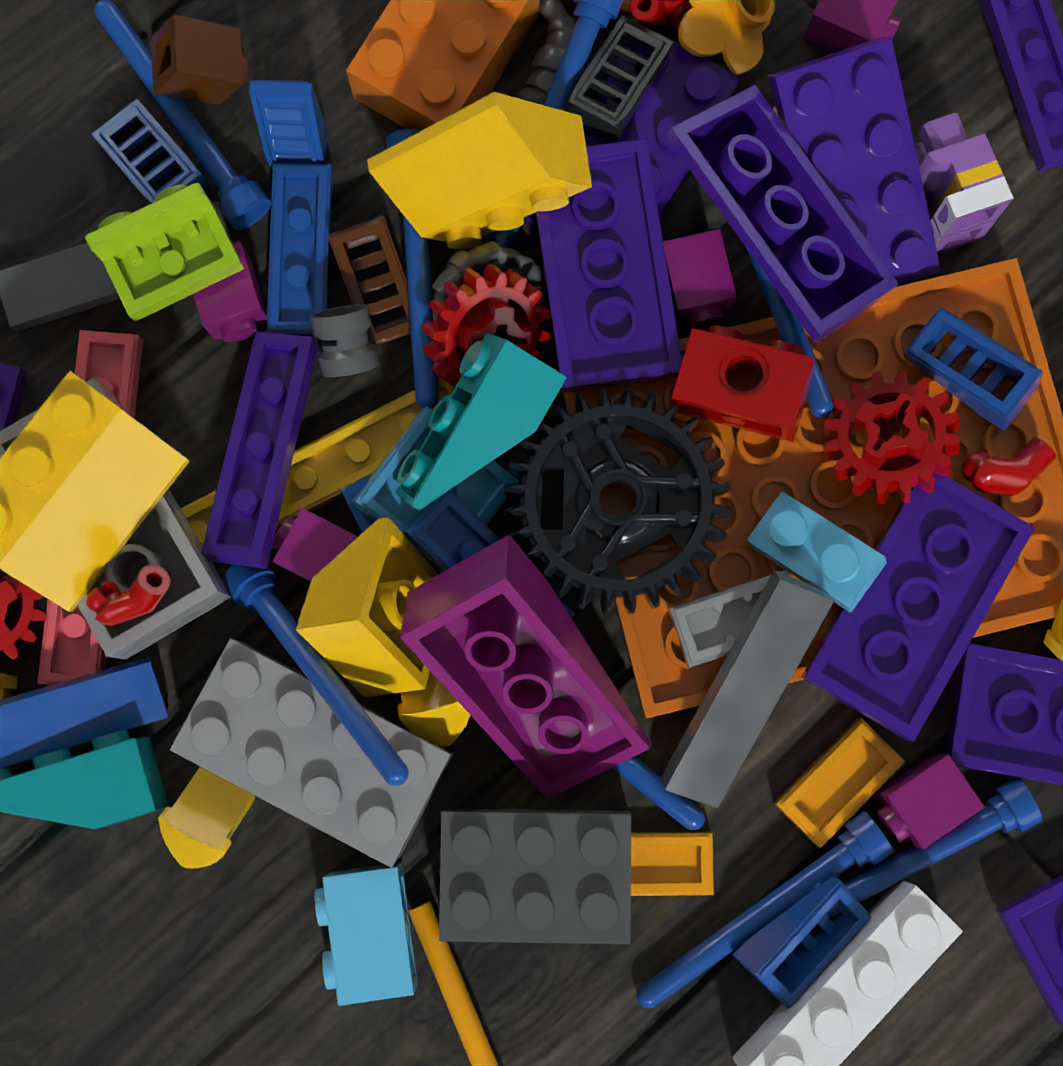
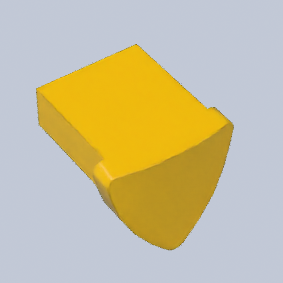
M431 671L426 689L400 693L402 703L397 706L399 719L412 733L446 747L450 746L460 736L467 725L470 714Z
M200 766L173 807H165L158 817L164 842L176 861L182 867L190 869L207 867L220 860L232 844L230 838L254 802L255 795Z

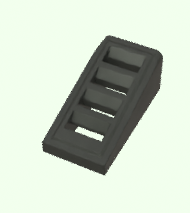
M622 15L576 84L566 102L565 111L580 115L583 128L611 143L618 142L670 53L674 42ZM625 37L653 50L650 58L648 59L622 45ZM616 55L642 69L637 76L611 62ZM605 73L630 86V89L626 93L601 80ZM594 91L619 103L617 109L614 110L591 98Z

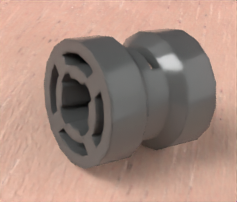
M368 305L339 306L310 315L313 335L319 338L322 343V352L318 356L322 376L341 377L354 375L379 366L376 346L369 342L367 330L371 326Z

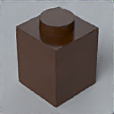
M174 14L151 37L154 94L220 105L240 88L245 81L248 62L246 54L241 51L240 28Z

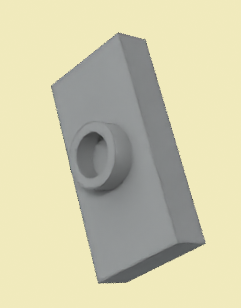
M787 570L780 572L782 574L789 576ZM771 575L668 609L688 668L728 655Z

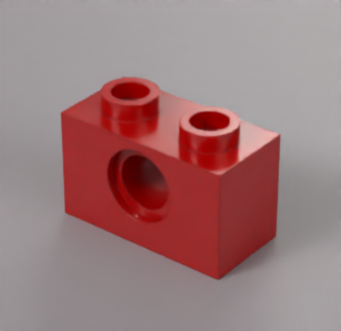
M711 326L709 332L692 328L672 394L673 403L678 404L677 413L794 443L814 372L813 357L804 355L805 350L786 341L771 340L768 346L745 341V336L742 333L728 327ZM742 369L755 370L762 376L759 385L750 391L735 390L728 383L732 375Z

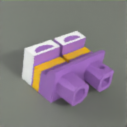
M952 113L923 124L919 131L922 142L915 146L927 207L931 216L930 221L937 254L982 239L1013 200L1012 193L986 134L968 139L958 113Z

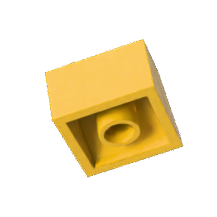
M389 517L380 518L312 578L296 631L364 697L426 689L430 670L400 638L407 593L439 574Z

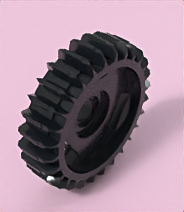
M630 387L625 388L620 404H612L607 388L600 389L597 406L590 408L584 395L579 393L576 395L575 414L570 416L565 408L557 404L553 410L557 425L552 428L543 420L541 421L536 430L538 436L542 439L539 444L526 438L519 442L520 450L530 459L528 463L512 460L509 464V470L516 476L523 478L522 483L504 485V494L506 496L520 499V505L504 510L505 519L509 521H522L523 527L512 532L510 536L517 544L529 541L531 548L527 549L525 554L532 563L538 560L541 561L544 566L540 569V572L547 581L553 576L560 580L556 591L559 600L569 593L571 588L580 591L578 595V609L581 610L587 606L592 596L601 597L602 614H609L614 599H622L626 613L630 615L635 613L637 596L644 595L651 609H656L660 606L658 589L664 587L676 599L682 595V589L677 580L679 575H682L692 583H697L702 578L699 570L692 563L695 559L707 564H712L717 556L709 547L704 545L706 540L721 542L726 538V531L712 525L713 519H724L731 514V507L715 503V497L729 492L731 489L730 482H713L712 475L720 471L725 465L724 459L705 460L703 455L713 444V437L709 436L695 443L691 435L695 430L698 420L693 417L681 427L674 423L679 407L677 403H672L661 415L654 411L656 407L655 393H650L643 406L639 407L633 405L634 398ZM630 428L641 431L671 449L679 458L673 470L670 471L619 440L625 429ZM544 470L564 471L562 530H544L541 528L542 473ZM614 482L628 485L635 494L636 504L634 509L624 516L608 514L600 504V493L605 486ZM670 535L680 554L633 579H625L616 563Z

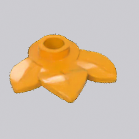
M689 0L692 8L684 14L678 28L679 42L685 50L697 57H711L722 53L725 63L735 76L748 72L758 64L764 52L762 31L767 28L775 10V0Z

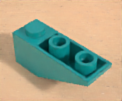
M486 333L483 340L475 342L463 357L460 365L462 376L452 394L444 396L435 406L428 424L431 430L420 450L412 451L404 460L397 478L400 484L395 493L409 505L420 510L536 432L567 377L511 342Z
M128 730L114 732L91 740L94 751L73 758L69 748L35 757L32 759L35 770L16 776L12 775L11 767L0 769V812L98 829L170 806L150 737L130 739Z

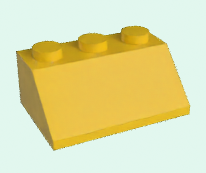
M497 92L487 95L367 160L370 174L422 238L447 242V247L451 249L475 247L482 243V236L495 230L504 231L520 227L524 224V217L535 212L552 211L565 207L569 203V197L592 187L582 117Z
M69 371L0 458V569L68 612H73L190 461L73 372Z

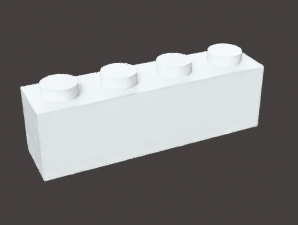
M904 880L894 884L868 911L871 918L793 1005L788 1009L781 1004L732 1057L737 1066H839L956 940L963 930L916 885Z

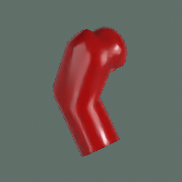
M631 0L630 2L632 14L642 23L656 30L664 29L672 24L678 32L679 24L684 14L692 8L689 0Z
M1034 437L1013 458L991 457L985 451H976L970 454L963 463L962 474L967 481L973 482L975 490L983 494L1014 496L1025 490L1056 459V454L1047 443Z
M148 565L141 569L130 588L123 593L120 592L114 582L103 581L99 589L95 587L86 596V606L97 614L95 620L108 626L121 624L152 612L168 590L171 582L170 576L162 567Z

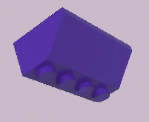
M756 85L671 127L665 134L813 341L820 342L840 329L899 285Z

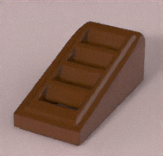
M381 216L328 235L353 305H366L363 294L395 283L399 294L368 304L370 316L403 305L407 316L374 327L371 320V326L367 330L369 342L376 346L410 334L408 283L385 217ZM376 239L380 240L382 250L354 260L350 259L347 249ZM384 261L388 262L391 272L360 283L358 282L355 274L356 271Z

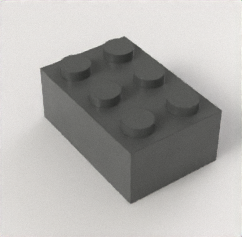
M446 808L441 812L439 941L631 944V813L629 810Z

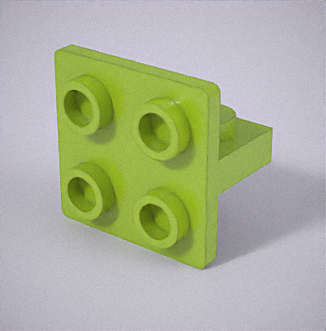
M194 183L189 186L181 184L169 187L155 197L154 203L133 213L119 212L100 222L98 230L85 236L90 249L104 263L128 316L134 322L245 269L227 234L228 229L200 183Z

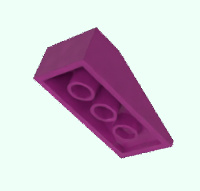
M510 535L505 536L407 593L400 638L546 799L556 796L650 749L649 739L550 584Z

